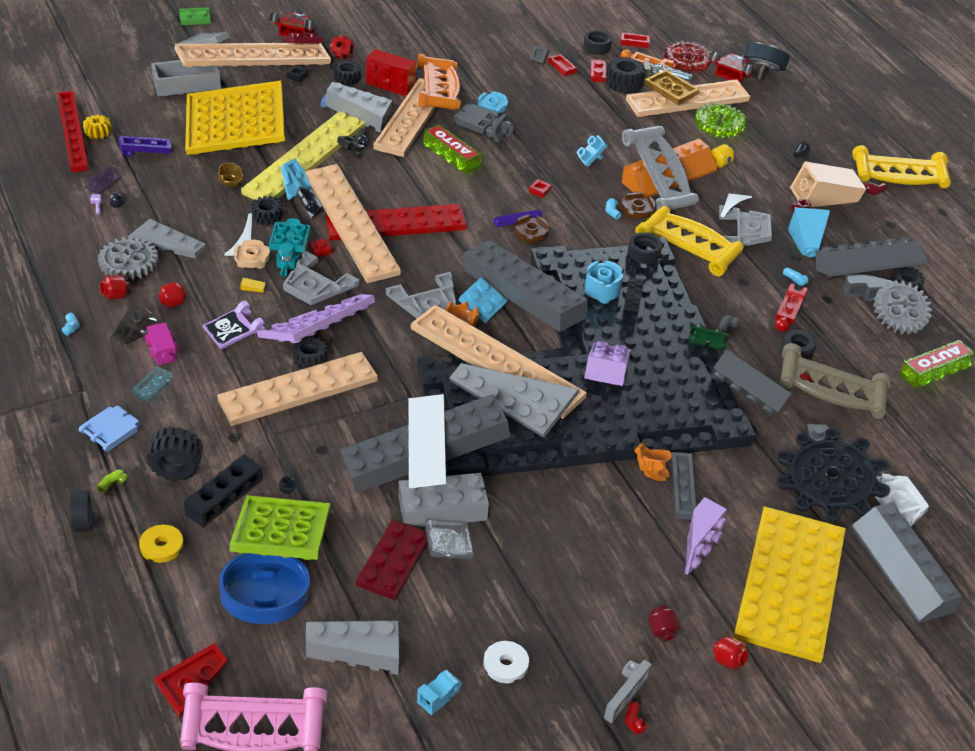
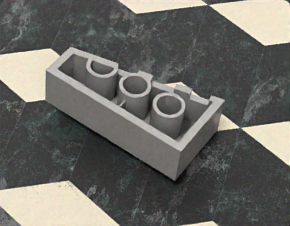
M332 82L327 89L325 106L337 112L347 113L351 117H356L364 121L365 126L369 127L371 125L375 127V131L379 133L390 115L392 100L385 97L376 96L369 92Z
M398 621L306 622V657L334 663L336 661H343L348 663L349 666L355 667L357 664L368 666L370 670L375 671L384 669L389 670L391 674L398 675Z

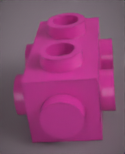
M166 322L148 326V335H145V341L147 346H151L149 348L151 358H155L158 365L177 361L176 353H179L177 342H173L174 335L172 329L168 330Z

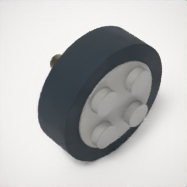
M756 42L747 44L743 58L748 59L754 65L760 66L756 79L762 81L766 68L775 71H785L790 55L779 50V47L775 45L768 46L764 43Z

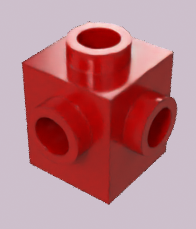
M334 36L330 49L337 58H352L355 43L346 36Z

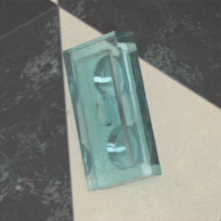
M156 366L132 388V395L149 402L173 379L172 373Z

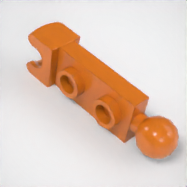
M628 49L621 52V57L635 59L641 62V64H643V61H649L652 72L659 73L665 69L672 72L674 62L665 58L660 60L639 52L632 54Z

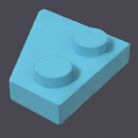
M296 158L281 166L288 200L298 196L296 194L298 187L308 189L311 186L306 178V172Z

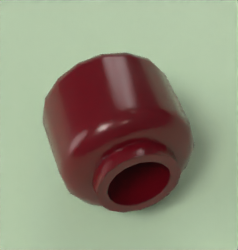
M661 606L651 611L648 622L653 636L663 638V641L674 639L676 637L675 634L680 630V623L675 610L668 608V606Z

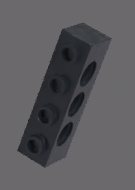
M245 454L234 460L226 469L220 471L212 480L203 484L199 490L186 498L184 501L185 515L204 528L263 480L262 465Z

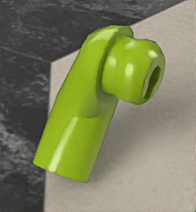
M118 469L106 475L96 488L100 493L104 494L116 480L119 484H122L128 476L123 473V470Z

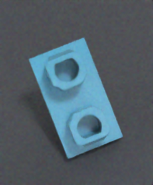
M591 135L587 141L589 145L586 148L580 147L577 151L578 157L587 167L596 158L602 160L603 156L601 153L608 146L599 135L596 137Z

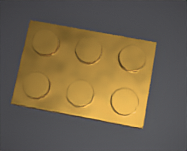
M666 69L646 78L644 83L677 105L699 94L698 88Z

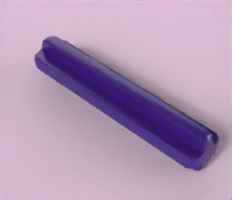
M537 209L494 218L495 227L516 224L517 219L522 216L531 215V218H536V216L542 217V212Z

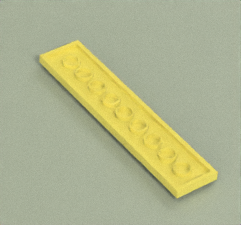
M344 112L336 113L241 188L242 195L254 200H258V197L263 198V196H266V198H269V196H272V198L276 197L277 199L286 193L281 166L284 163L296 158L304 171L315 169L342 147V145L337 143L338 136L354 137L361 128L366 127L365 122L356 117H351Z

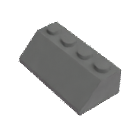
M728 350L724 352L712 370L713 376L721 382L726 381L730 384L732 390L745 394L748 401L753 404L758 403L762 406V410L769 415L774 414L776 416L791 395L789 391Z

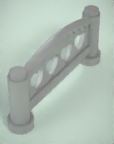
M658 125L638 130H624L622 132L624 145H635L661 197L656 199V210L663 206L674 210L696 205L699 202V197L696 193L690 192L685 170L672 147L663 138L665 134L664 128ZM652 142L658 143L661 152L649 148ZM660 155H663L668 165L658 163L655 160ZM666 169H670L675 178L663 176L662 173ZM673 182L679 184L682 192L671 190L669 187Z

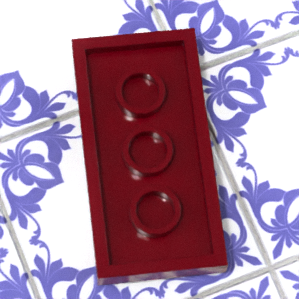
M392 519L357 577L356 586L396 601L430 541L431 533Z

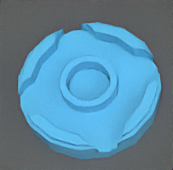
M483 93L478 98V106L490 111L502 113L508 108L509 102L507 97L501 93Z

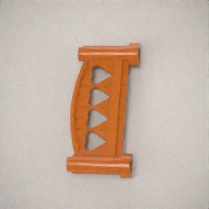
M419 53L416 68L422 70L424 68L425 92L420 91L418 107L425 108V106L451 110L459 109L460 100L457 98L460 92V81L456 73L457 62L427 57L425 54ZM439 78H447V82L442 81ZM446 85L447 89L441 88L439 86ZM441 93H447V94H448V97H445V96L440 95V94H441Z

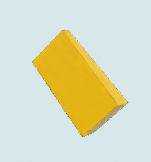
M243 278L241 282V290L264 292L266 286L265 282Z

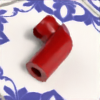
M630 702L624 721L633 733L642 734L647 729V723L637 717L640 705L636 702Z

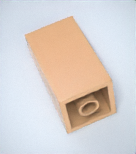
M804 162L790 187L797 200L805 199L811 204V207L859 202L866 190L852 169Z

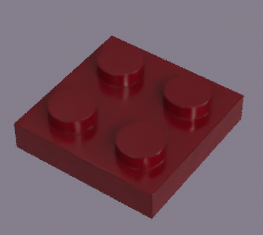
M289 33V36H284V42L323 43V37L317 36V33Z

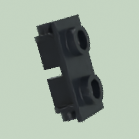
M311 186L308 189L304 187L297 188L296 194L300 197L299 199L309 216L313 218L323 205Z

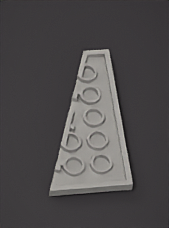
M462 363L450 376L451 382L479 399L493 394L505 415L545 438L579 393V390L576 388Z

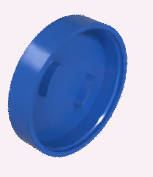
M243 553L230 560L220 574L219 591L223 607L231 615L245 622L272 624L287 620L298 614L309 599V572L298 558Z

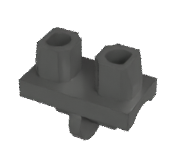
M502 114L500 118L494 119L492 126L486 128L487 137L494 138L495 142H500L505 134L509 135L514 131L512 122L507 121V114Z

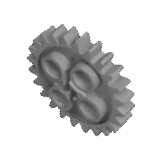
M122 237V241L115 239V243L108 242L109 246L104 245V250H100V254H98V263L101 271H104L105 275L123 276L125 281H127L128 277L134 280L135 276L142 278L141 274L148 275V271L153 272V267H157L156 263L158 262V253L155 250V246H151V242L146 243V239L139 241V237L135 240H132V237H129L128 240Z
M897 280L893 284L888 282L887 285H883L876 293L873 304L876 307L874 313H879L877 319H883L881 324L887 323V329L893 327L894 333L897 330H900L901 335L905 331L908 335L912 331L917 333L918 330H922L927 325L932 316L930 314L932 309L929 308L931 302H926L928 296H922L924 291L918 292V286L912 288L911 282L908 285H905L904 281L900 284Z

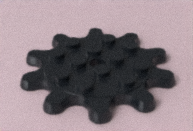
M835 428L827 429L825 438L819 441L813 440L806 433H799L796 436V442L800 447L799 451L794 453L780 451L777 454L778 462L790 469L788 474L777 478V485L782 490L793 489L800 494L795 501V506L800 512H805L810 507L818 506L826 511V518L832 523L837 522L841 518V511L844 509H851L863 517L872 509L867 501L868 497L885 498L890 493V487L879 482L876 478V475L888 470L889 463L885 459H871L866 455V450L870 447V442L866 438H858L852 443H846L841 440L840 432ZM828 473H835L838 477L829 478Z

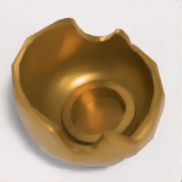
M234 163L221 164L218 169L219 182L228 188L240 186L244 176L242 175V168Z

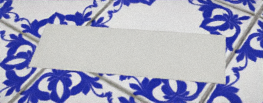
M444 394L409 398V488L446 484Z

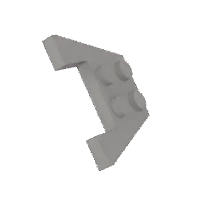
M719 205V220H737L738 236H723L729 242L740 241L745 247L771 241L770 214L755 211L746 213L741 212L740 208H733L724 217H721L724 205Z
M305 251L302 254L301 260H298L294 271H291L284 282L283 290L309 305H313L359 286V279L346 273L336 282L331 281L310 269L318 263V257Z
M451 272L435 276V281L440 288L410 296L407 295L401 284L386 288V295L416 319L434 305L445 311L449 302H453L454 306L456 305Z

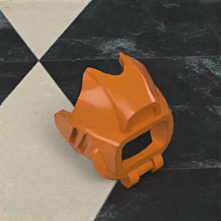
M449 302L446 311L475 327L479 317L477 307L470 311L467 302L455 306L453 302Z
M640 443L635 449L636 454H638L637 459L640 470L644 471L646 477L657 481H666V477L670 476L669 471L666 469V462L672 458V453L668 450H650L644 446V443Z

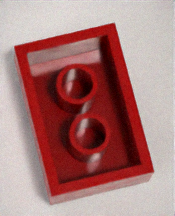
M374 49L366 57V84L403 96L409 94L416 83V61Z

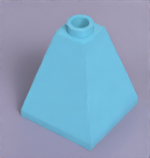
M795 207L788 231L802 255L807 257L816 256V251L819 250L828 220L829 210Z

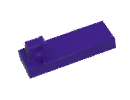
M119 135L122 155L132 156L134 151L171 154L172 148L169 139Z

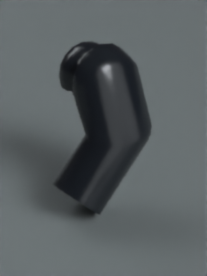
M361 128L354 136V139L364 146L368 143V139L365 138L367 130Z

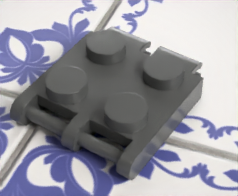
M466 104L461 111H458L453 116L455 117L453 120L462 127L484 133L486 128L492 125V121L499 118V114L474 104Z

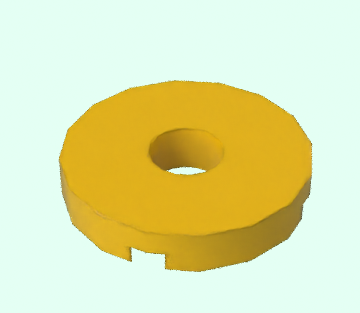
M164 524L155 525L147 529L139 540L140 552L143 557L157 563L175 559L184 547L181 532L173 526ZM159 542H166L164 546L156 545Z

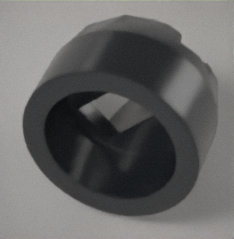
M119 193L110 195V206L113 208L123 206L122 195Z
M284 476L279 482V490L283 494L292 493L296 487V480L291 476Z

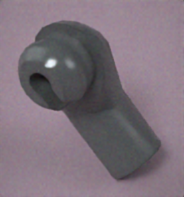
M733 315L724 316L717 329L726 332L730 326L737 327L739 319Z

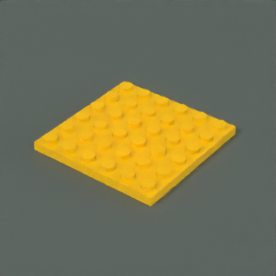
M281 81L187 94L185 147L187 155L285 141Z

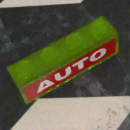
M439 124L424 131L423 145L466 175L481 168L482 154Z
M959 339L904 361L899 375L915 389L949 374L952 375L959 370L967 369L972 364L975 353Z

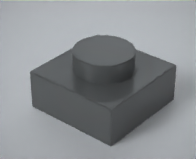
M535 45L530 60L544 65L549 50Z

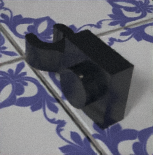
M338 136L337 143L342 145L343 149L352 150L355 157H362L359 149H364V145L351 136Z

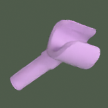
M92 194L91 204L96 205V214L100 215L101 195Z

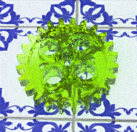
M718 102L716 105L713 103L710 105L705 104V107L701 106L700 109H697L695 115L696 126H700L699 129H704V132H710V135L714 133L716 137L718 135L730 137L731 134L736 136V133L740 134V131H743L746 123V117H744V113H741V110H736V107L731 108V105L725 106V103L722 105ZM722 113L721 126H718L719 116Z

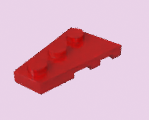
M213 643L155 677L154 683L180 718L184 714L186 700L183 696L184 685L187 683H201L209 686L227 665L228 660L216 643Z

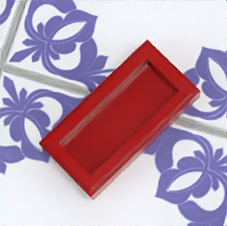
M621 33L620 45L649 48L650 36Z
M561 54L548 58V63L563 76L577 73V68Z

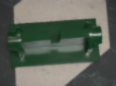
M702 325L692 326L689 341H692V344L705 346L706 340H708L709 348L726 349V341L729 334L718 329L714 331L709 330Z

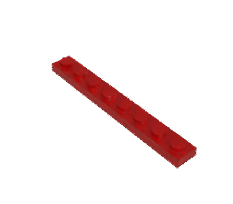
M57 92L71 172L87 171L88 165L74 92Z

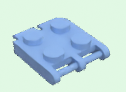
M117 405L114 408L108 407L81 425L79 432L82 434L86 433L91 437V441L94 443L98 442L103 446V450L109 452L138 432L137 428L140 426V421L131 414L127 415L128 412Z

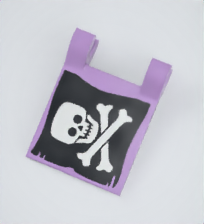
M242 301L235 310L202 325L203 329L221 350L254 333L257 334L256 330L262 328L266 330L263 326L265 323L261 317L255 319L252 324L245 318L251 315V311L248 309L250 305L247 301Z

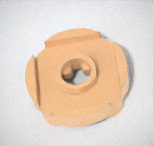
M246 240L243 241L242 245L239 246L238 244L234 248V259L240 268L262 269L270 259V249L268 246H264L262 241Z

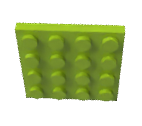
M246 495L230 541V551L260 554L263 556L273 555L284 558L294 557L318 560L330 512V503Z

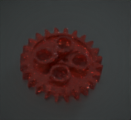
M676 41L675 44L671 43V46L668 45L665 48L664 58L673 61V67H676V70L682 69V71L687 70V72L692 70L694 73L698 70L701 72V69L706 70V68H709L712 59H709L711 52H709V49H705V46H700V43L696 45L695 42L689 43L687 41L684 43L681 41L679 43Z

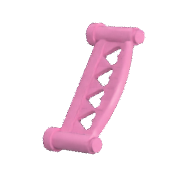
M187 683L184 685L183 696L186 700L180 738L182 749L195 750L198 743L225 751H285L302 747L304 751H318L320 749L324 703L327 702L328 691L325 689L307 688L304 690L303 699L207 696L208 686L205 684ZM218 713L226 727L223 733H217L216 731L207 733L205 731L206 726ZM243 714L250 727V731L247 734H241L240 732L236 734L230 733V727ZM267 715L274 728V733L271 735H266L265 733L256 735L254 733L255 727ZM291 716L299 730L296 736H290L289 734L285 736L279 735V728Z

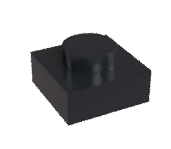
M295 65L286 72L287 78L300 82L308 76V70Z

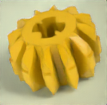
M91 115V117H86V120L83 121L84 133L90 139L96 138L97 140L98 138L104 139V137H109L112 126L111 121L105 115Z

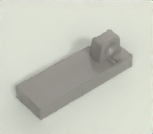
M630 660L624 666L622 674L628 680L607 704L605 720L613 723L648 679L651 663L643 660L641 664H637Z

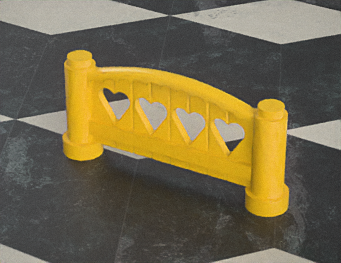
M862 145L855 147L852 151L857 165L858 177L862 182H867L870 178L905 185L938 184L943 189L950 186L951 181L947 168L948 159L947 155L943 152L933 154L931 160L869 155L868 148ZM876 166H880L885 172H876L873 169ZM895 167L901 173H891L889 170ZM908 168H910V169H912L917 175H914V174H906L905 171H906ZM923 170H927L933 176H924L921 173Z
M667 206L660 207L647 221L640 223L635 230L636 234L645 232L658 237H665L666 241L709 261V270L715 276H722L727 271V267L744 248L740 241L731 243L719 233L701 223L670 214L671 211ZM667 222H672L679 227L667 229ZM686 229L694 234L682 236L681 230ZM696 236H701L708 241L696 243ZM715 243L723 248L711 250L710 244Z

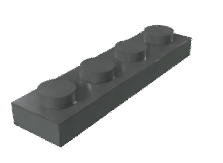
M672 452L671 468L675 518L692 520L693 512L696 508L692 454Z

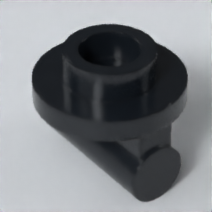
M805 141L800 142L793 156L796 158L800 155L807 157L810 152L809 144Z

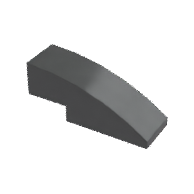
M846 274L841 288L845 297L862 296L864 301H873L876 293L883 285H887L888 282L893 284L894 281L868 275Z

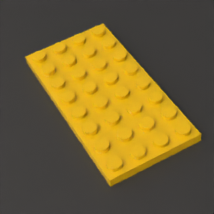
M764 506L733 638L821 663L846 528Z

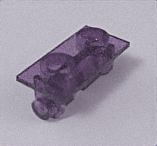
M108 165L102 170V173L99 172L90 177L85 188L98 194L121 179V176L116 174V166Z

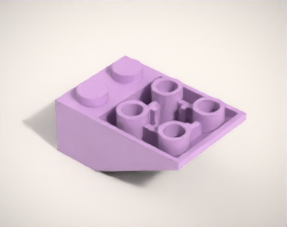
M604 341L594 342L588 356L584 378L623 386L631 349H627L624 345L610 346Z
M706 497L694 509L690 524L685 574L687 575L693 568L696 570L699 567L702 557L708 556L713 544H717L721 540L723 535L721 529L727 521L725 518L727 509Z

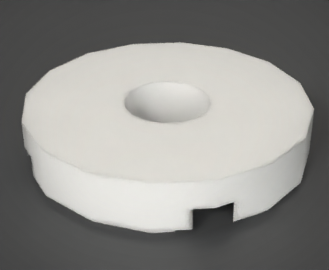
M500 641L489 646L485 652L484 669H486L492 679L498 682L513 683L514 680L522 679L528 671L529 657L526 650L519 644L510 641ZM508 659L512 664L504 665L500 661Z

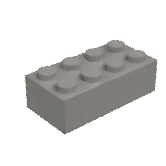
M181 60L151 63L153 81L158 96L165 97L174 94L182 95L184 93L221 89L220 73L217 66L187 67L183 66Z
M481 473L446 476V484L409 488V480L399 481L398 498L404 524L420 528L485 521L488 518L489 502L484 490Z

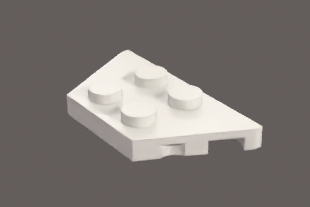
M882 474L881 477L876 476L879 482L890 487V493L887 497H876L881 505L893 502L912 527L927 512L929 507L927 502L908 477L892 476L890 474Z

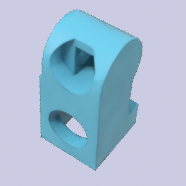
M445 670L430 684H424L418 688L417 703L429 714L433 715L460 690L462 682L448 670Z

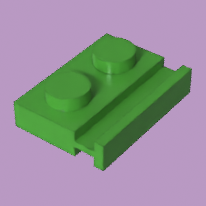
M209 7L179 9L181 25L211 24Z

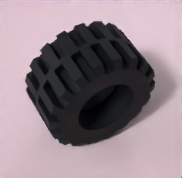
M621 57L611 60L607 66L606 85L619 93L638 92L643 87L644 65L631 58Z
M181 427L162 428L160 431H157L151 439L147 455V464L150 466V470L156 472L157 476H162L167 480L177 481L180 479L183 481L186 478L190 479L193 477V474L196 475L200 466L203 452L201 439H198L195 433L192 434L190 430H183Z

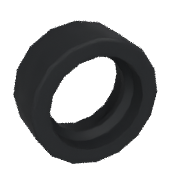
M589 31L584 36L583 47L592 54H605L610 51L612 37L604 31Z
M642 232L634 234L630 238L628 254L634 261L648 264L660 258L662 242L656 235ZM637 246H648L653 250H642Z
M89 490L71 491L70 516L74 532L92 530L93 515Z

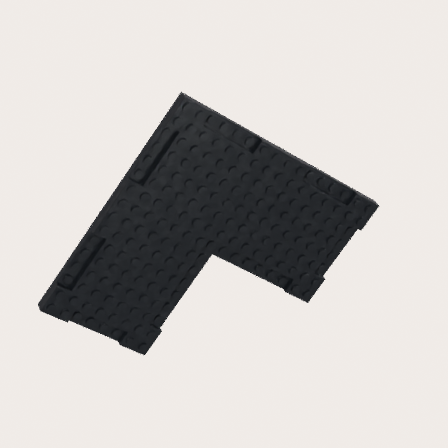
M665 237L660 238L662 242L660 258L648 264L639 263L630 258L628 246L567 251L565 246L531 248L530 261L532 266L587 299V318L561 332L555 329L561 349L519 354L587 392L586 398L563 419L559 418L545 438L505 415L510 437L445 461L446 476L473 473L491 476L637 459L638 454H636L635 449L640 443H644V446L650 450H668L671 453H694L753 446L755 433L743 407L738 406L729 384L726 381L721 382L713 376L712 370L718 362L719 354L717 350L708 347V340H706L705 346L692 344V341H689L692 326H705L697 306L692 305L674 266L675 258ZM637 246L642 250H653L648 246ZM595 261H599V263L610 261L616 263L622 269L621 292L617 298L610 300L609 303H601L584 292L587 268ZM630 277L644 279L638 312L624 310ZM604 341L610 346L624 345L627 349H631L623 386L584 378L588 356L594 342ZM454 354L418 357L417 372L423 396L444 394V411L479 399L450 381V376L461 363L471 364L462 359H456Z

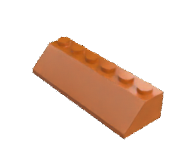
M696 139L672 148L685 170L688 182L717 171L711 149L702 140ZM660 155L655 160L658 163L668 165L663 155ZM642 160L624 166L622 183L633 193H643V196L647 198L648 196L658 194ZM666 169L662 173L663 176L675 178L670 169ZM673 182L669 189L679 186V184Z

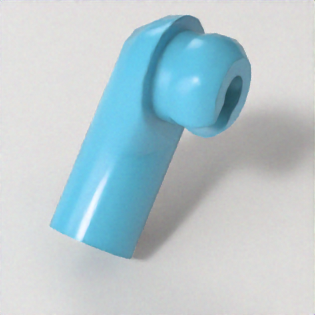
M611 198L606 202L605 211L618 220L621 217V213L616 210L618 202Z
M788 267L784 269L783 275L789 277L798 286H804L808 283L806 275H801L799 272Z
M68 313L65 317L67 323L62 328V332L66 336H70L71 333H75L80 328V324L73 313Z

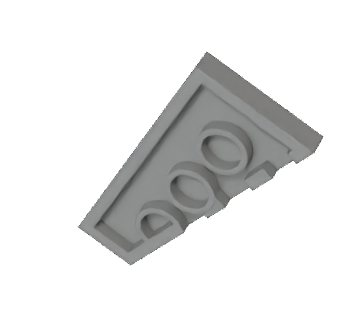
M227 32L200 33L179 44L224 43V40L229 37Z
M152 219L146 221L127 237V240L129 237H132V240L139 237V241L146 239V243L151 242V245L158 247V250H173L174 254L195 259L206 250L205 243Z

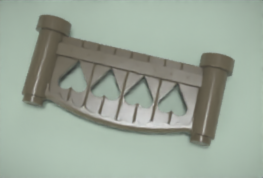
M789 343L783 347L782 357L784 359L780 378L783 388L790 389L792 386H796L806 393L829 403L871 411L875 419L884 417L886 414L887 393L891 387L890 376L878 373L872 377L871 381L802 358V349L797 344ZM808 372L814 383L802 380L800 376ZM826 378L832 389L820 386L818 382ZM844 384L850 395L838 392L836 388ZM862 390L868 401L856 398L854 394Z

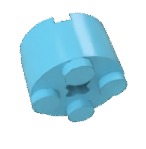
M595 261L591 263L586 273L585 294L599 300L601 303H609L610 300L617 298L621 292L623 280L621 267L610 261H605V263Z

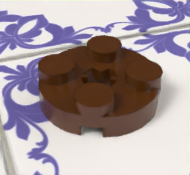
M629 193L625 199H622L621 208L629 219L650 218L655 209L653 198L650 196L648 198L644 197L643 193Z
M531 215L522 216L516 221L514 233L520 239L525 240V243L534 244L548 237L549 224L539 216H536V218H531Z

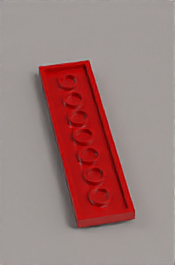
M460 204L366 210L367 215L381 237L466 230V221ZM325 214L329 240H342L329 216Z

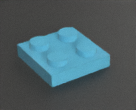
M479 278L459 298L461 303L467 302L470 311L477 307L479 318L484 323H487L508 302L503 295L483 278Z

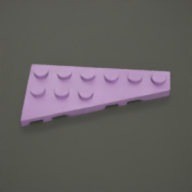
M360 294L341 301V304L325 306V311L317 312V310L289 319V323H276L272 325L273 329L264 330L262 328L256 330L258 338L276 339L279 342H300L303 337L316 334L315 331L326 329L331 323L340 322L343 320L342 318L352 316L358 310L367 309L368 305L375 302L374 295Z

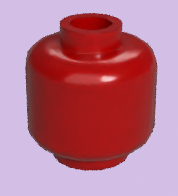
M106 276L100 283V292L109 300L123 299L126 293L129 292V283L125 281L123 276Z
M177 282L161 286V293L158 294L161 305L165 304L167 308L182 305L185 302V298H187L183 285H179Z
M729 636L717 641L713 647L716 662L732 670L743 667L748 659L749 652L746 649V645L742 641Z

